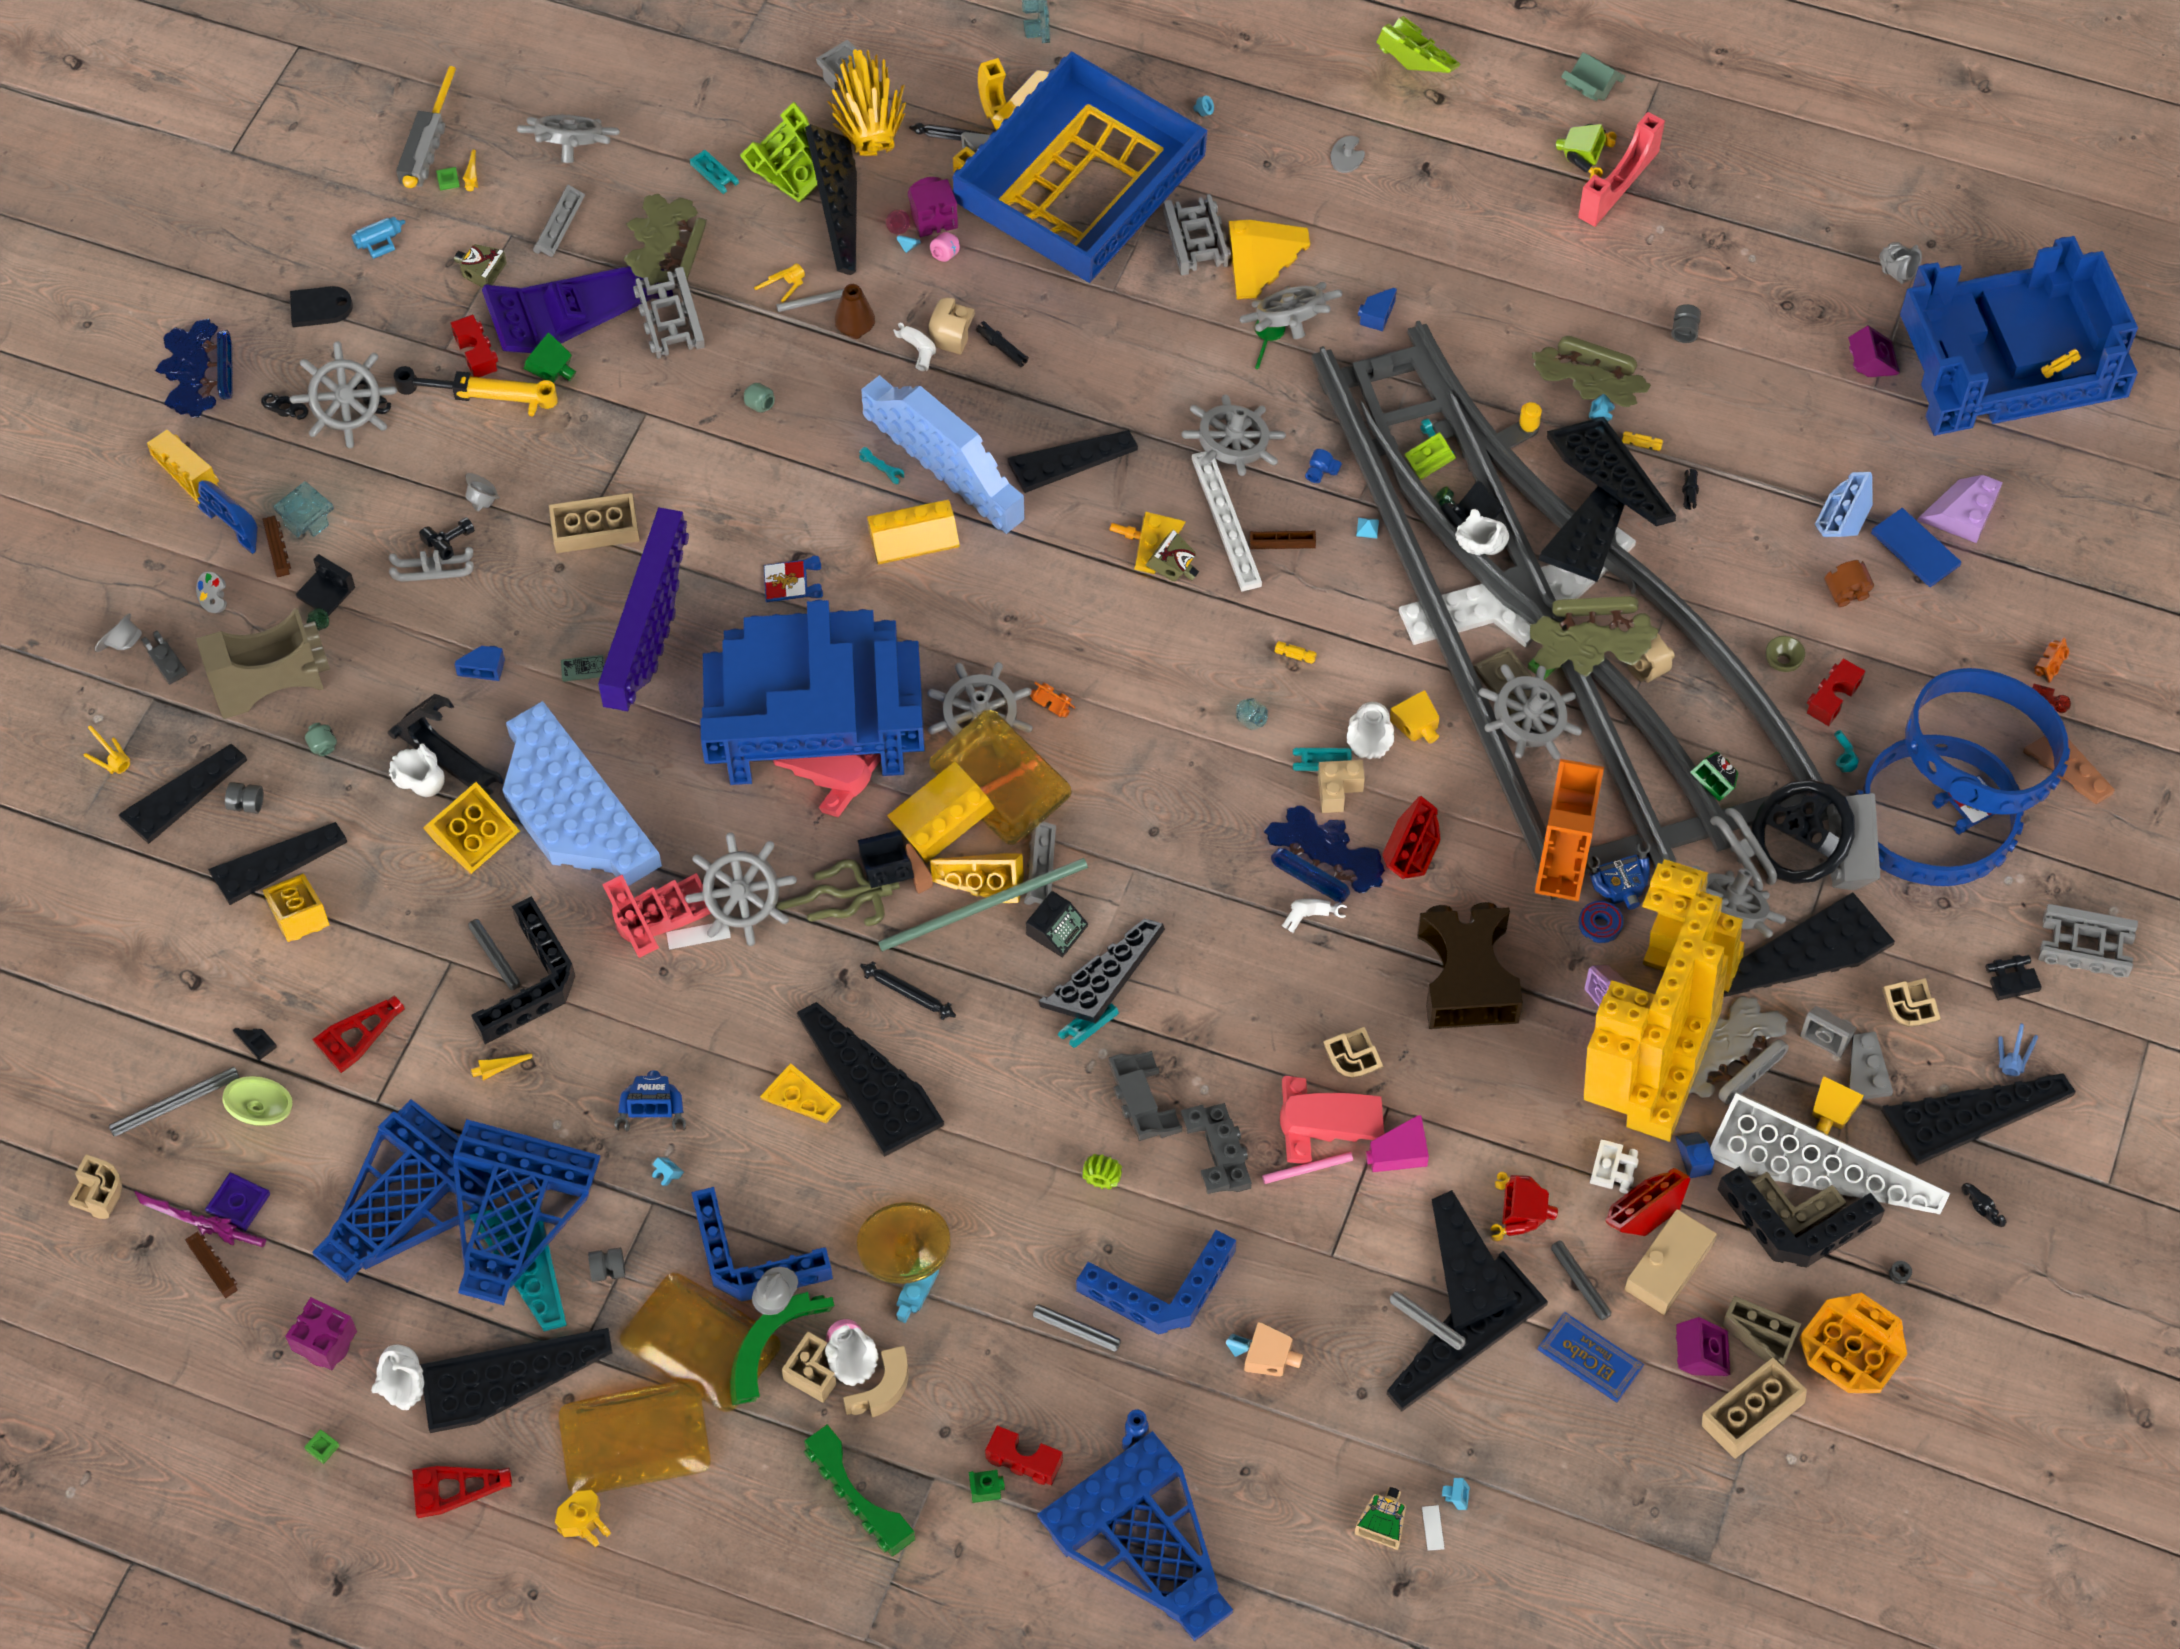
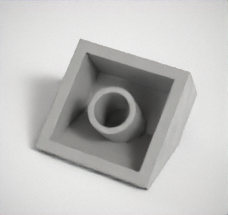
M1815 1006L1807 1014L1800 1037L1841 1058L1853 1038L1856 1027L1848 1020L1836 1017L1829 1010Z

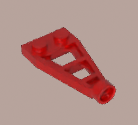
M394 995L388 1000L382 1001L329 1026L312 1040L335 1068L342 1073L363 1056L390 1022L404 1011L405 1008ZM372 1015H377L381 1021L375 1028L369 1031L362 1022ZM352 1028H359L363 1033L362 1039L356 1046L349 1047L341 1038L342 1033Z
M432 1466L412 1470L417 1518L441 1515L503 1488L512 1487L510 1468L493 1470ZM481 1477L484 1479V1487L482 1489L472 1492L466 1491L465 1480L467 1478ZM443 1479H455L460 1483V1491L455 1496L442 1499L440 1497L439 1482Z

